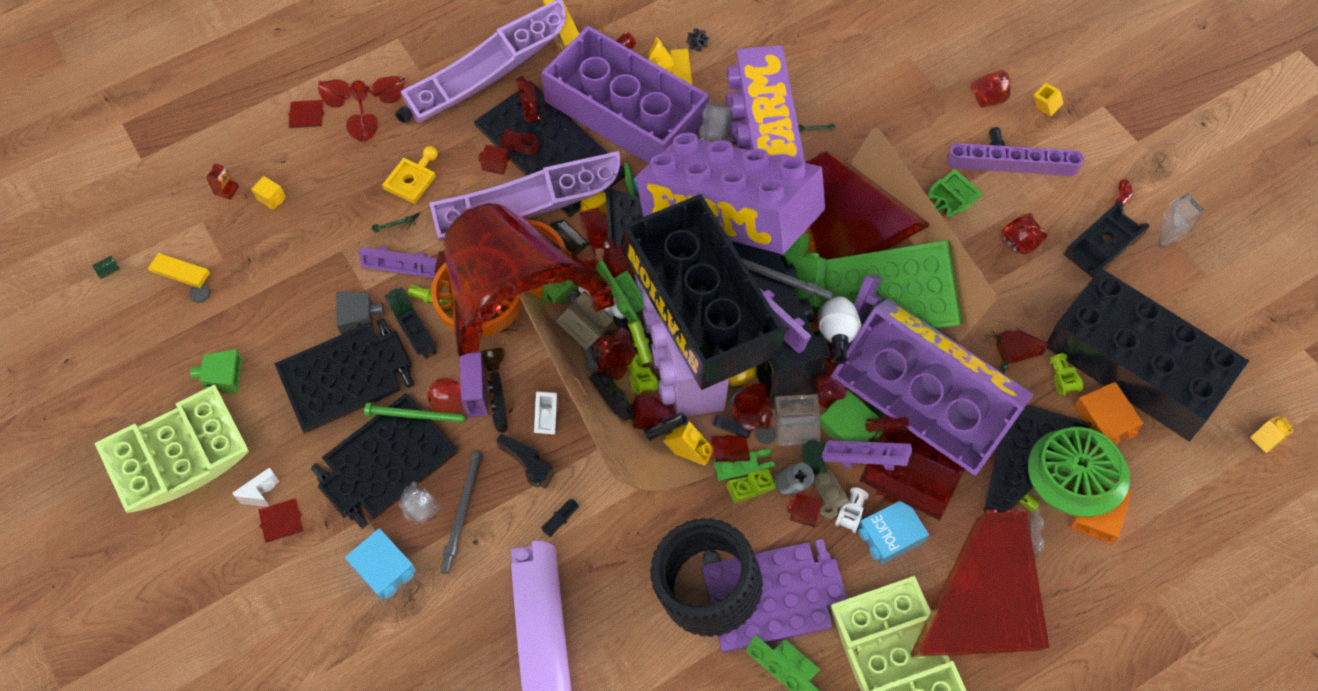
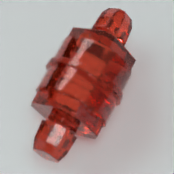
M611 238L604 240L603 248L605 252L603 262L613 278L628 271L636 284L634 271L624 255L623 245L617 246Z

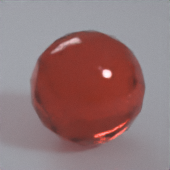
M447 377L435 380L429 386L427 392L429 406L435 412L453 413L462 406L461 385L456 380Z

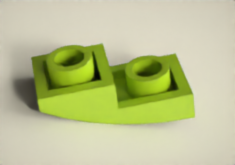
M769 469L750 472L747 477L730 480L726 484L734 503L742 502L776 489Z

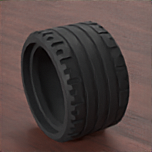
M714 518L686 521L684 524L678 525L675 529L669 531V534L662 538L661 543L657 545V550L654 551V557L651 560L650 578L653 583L654 592L670 618L679 627H682L683 630L694 635L699 634L703 637L728 634L732 630L738 629L739 626L744 625L746 620L750 619L753 612L756 611L763 592L761 569L752 547L744 534L735 526L732 527L731 524L725 523L722 520L717 521ZM707 550H720L730 553L741 562L739 581L725 599L707 606H693L675 597L674 586L676 576L682 565L690 557Z

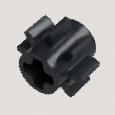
M694 28L693 33H687L686 42L690 45L689 49L702 51V47H707L709 37L705 34V30Z

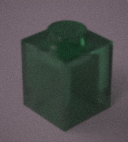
M808 441L802 445L801 463L809 465L814 475H818L824 472L825 461L822 458L824 443Z

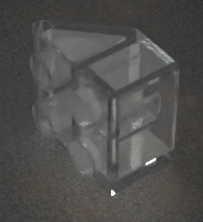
M706 103L702 113L704 118L703 125L699 130L700 139L710 142L729 141L733 118L732 107Z
M817 394L775 397L773 413L777 445L820 443V410Z

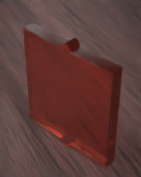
M323 100L292 101L290 112L288 113L289 128L322 126V117L324 115Z
M730 435L711 436L715 462L734 463L735 461H750L746 438Z
M295 498L258 510L261 520L259 526L263 530L266 543L303 532L300 518L302 514L299 512Z

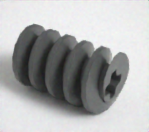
M798 462L776 474L775 486L780 493L791 496L808 489L814 481V473L809 465Z

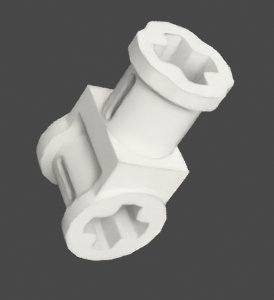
M852 487L848 500L849 504L841 508L835 526L841 525L851 529L852 533H856L864 509L862 506L864 501L868 499L869 494L863 489Z

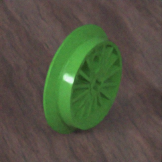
M1071 427L1052 431L1036 442L1029 455L1028 474L1034 489L1049 505L1066 514L1079 517H1095L1106 514L1118 507L1128 493L1130 472L1125 458L1108 437L1095 430ZM1068 438H1072V439H1073V444H1074V446L1072 445V443L1070 442V440H1069ZM1080 438L1086 439L1083 452L1080 443ZM1091 441L1095 448L1087 455ZM1045 458L1056 462H1046ZM1109 479L1116 480L1117 483L1115 484ZM1080 482H1082L1084 495L1077 494ZM1074 485L1072 492L1065 489L1067 487ZM1090 485L1092 486L1097 495L1091 494ZM1101 485L1107 488L1108 491L1105 492Z

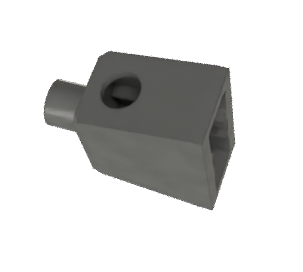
M336 292L337 327L341 335L369 322L373 326V316L384 315L383 303L372 304L368 293Z

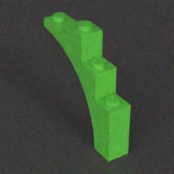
M803 233L784 253V257L788 264L792 263L794 265L799 280L807 283H816L818 287L824 289L826 259L819 257L818 253H808L809 234ZM795 288L799 300L808 298L812 308H822V297L817 295L811 296L806 294L804 290Z

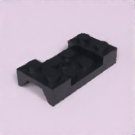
M1118 201L1067 247L1064 255L1093 278L1100 268L1106 270L1110 263L1131 244L1134 245L1147 232L1150 225L1148 223H1135L1125 215L1122 203ZM1104 235H1108V236H1110L1113 240H1112V241H1107V240L1104 239L1103 236H1104Z

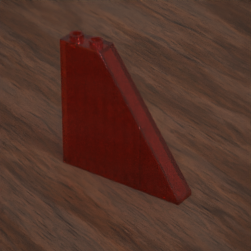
M824 151L819 153L814 159L805 162L822 167L825 210L810 225L816 252L819 254V257L829 260L884 251L929 227V223L839 155Z
M992 509L984 511L983 515L976 518L911 651V657L1030 652L1050 648L1027 512L1009 509L1005 510V513H998V510Z

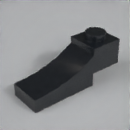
M500 433L496 440L498 448L512 456L526 470L525 474L530 485L536 488L541 486L546 489L554 476L552 466L539 461L537 450Z

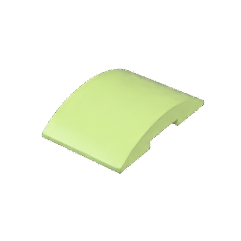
M215 385L176 403L177 408L139 427L133 424L95 443L127 513L152 508L184 496L226 472L249 452Z
M915 576L831 605L841 642L861 691H966L954 662L950 661L932 621L934 617Z

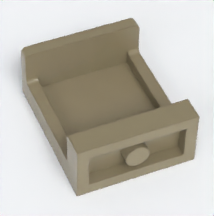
M584 291L556 322L587 350L613 321V317Z

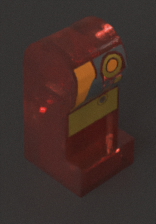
M214 164L206 179L214 195L231 200L239 186L237 182L231 180L229 171L224 166Z

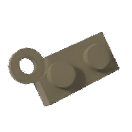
M830 469L814 476L813 485L824 502V505L820 508L821 516L825 519H832L838 514V508L849 504L848 498ZM827 509L833 510L831 513L825 512Z

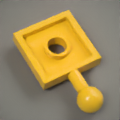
M427 146L423 150V157L418 164L403 157L382 184L383 189L416 204L436 178L435 172L425 168L429 161L437 158V149L433 146ZM407 179H414L411 183H405Z

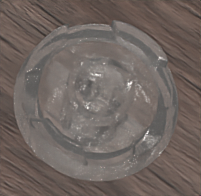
M414 481L410 486L405 487L398 505L402 510V515L407 520H412L421 525L437 517V513L442 507L439 505L435 506L437 500L427 489L420 490L417 488L419 484Z

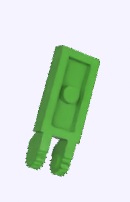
M771 449L758 452L752 451L713 460L717 481L721 482L749 475L750 472L775 467V463L771 461L758 465L756 459L772 454Z

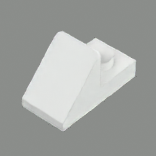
M536 391L534 433H556L557 411L559 410L557 392Z
M268 468L233 492V495L240 504L269 507L262 494L272 490L279 483V480L271 469Z

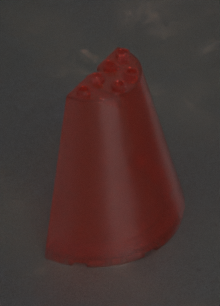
M486 203L466 209L463 214L453 221L445 233L444 253L457 354L459 357L479 350L480 339L483 333L482 325L484 322L489 321L502 307V301L516 297L538 286L569 280L574 285L589 292L595 312L614 306L612 290L601 274L506 206Z

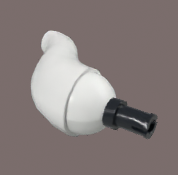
M837 296L825 302L822 308L818 310L817 321L820 331L834 348L833 361L838 363L839 357V364H844L847 362L849 343L855 339L861 330V321L855 305L847 298Z

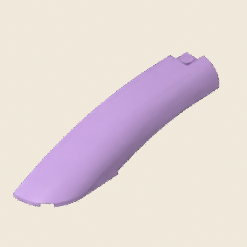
M555 0L496 29V33L464 57L434 75L402 90L403 100L411 110L416 122L421 123L477 94L513 71L547 45L563 28L565 7L562 0Z
M619 151L545 167L541 171L499 186L430 202L438 241L496 228L514 220L529 219L597 195L606 190L616 179L620 167Z
M532 541V546L511 549L513 596L522 691H572L557 551L555 546L548 542Z

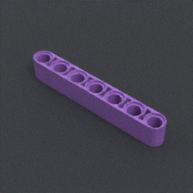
M956 143L950 148L947 163L950 167L958 169L1074 176L1079 172L1084 157L1080 152L1073 150Z

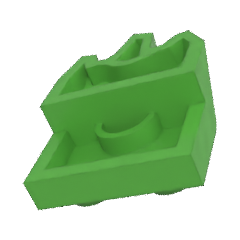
M953 169L943 180L939 179L930 188L928 194L929 199L937 200L934 206L938 212L947 210L946 215L948 218L968 210L983 196V193L956 169Z

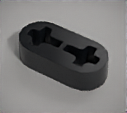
M719 415L715 416L712 424L716 428L744 438H749L753 429L746 424Z

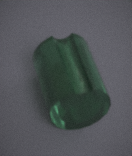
M112 255L92 265L100 279L120 270Z

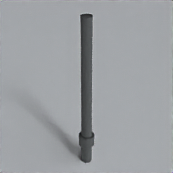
M741 258L748 270L804 290L808 295H817L827 300L832 298L833 292L818 287L816 283H807Z
M474 452L450 539L448 545L444 548V560L440 571L443 574H449L452 561L456 558L458 551L456 546L482 457L480 452Z

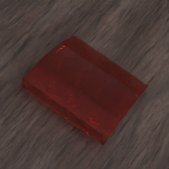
M893 419L879 442L911 444L912 453L907 466L894 465V470H885L882 464H867L859 481L940 521L965 468Z

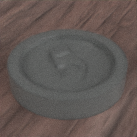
M205 284L201 288L193 286L189 291V296L192 301L201 303L209 298L210 290Z
M762 424L756 429L755 435L759 442L769 444L775 440L776 430L769 424Z

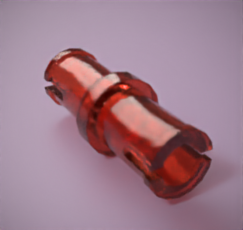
M883 416L881 419H867V422L871 423L865 424L868 432L883 431L884 433H891L892 431L908 430V427L903 426H909V421L907 417L892 418L890 416Z

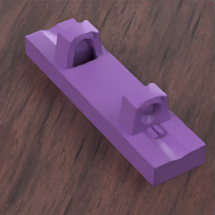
M382 246L379 250L362 247L359 251L362 268L434 278L439 270L438 258L426 257V253L418 252L417 255L388 251V247Z
M876 274L866 275L854 303L860 317L861 326L870 305L877 306L883 301V298L876 294L882 277Z
M770 290L762 291L785 329L783 340L798 354L805 350L811 338V335L802 328L805 322L800 318L792 319L772 300L774 294Z
M828 440L822 453V458L825 462H842L845 468H852L853 463L882 464L885 470H894V465L907 466L912 453L911 444Z

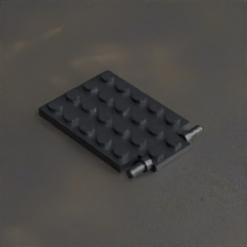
M384 319L377 321L381 331V337L379 338L376 337L369 322L275 363V367L304 434L365 407L367 402L374 403L401 391L394 376L397 372L399 377L403 378L407 388L414 386L409 369L412 363L398 333L388 328Z
M407 393L388 406L391 408L422 410ZM376 415L322 457L323 461L333 471L331 475L328 472H324L317 463L311 467V470L318 477L319 490L343 518L348 516L361 529H364L368 522L361 515V511L358 508L360 505L373 519L377 518L458 453V449L432 420Z

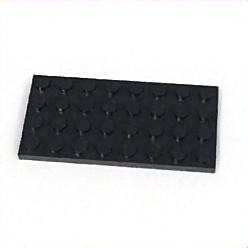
M532 82L474 121L475 127L526 176L541 171L545 167L608 154L568 115L546 103L544 93ZM621 165L616 179L608 188H611L625 177V170ZM579 201L560 208V210L570 218L580 211L581 202Z

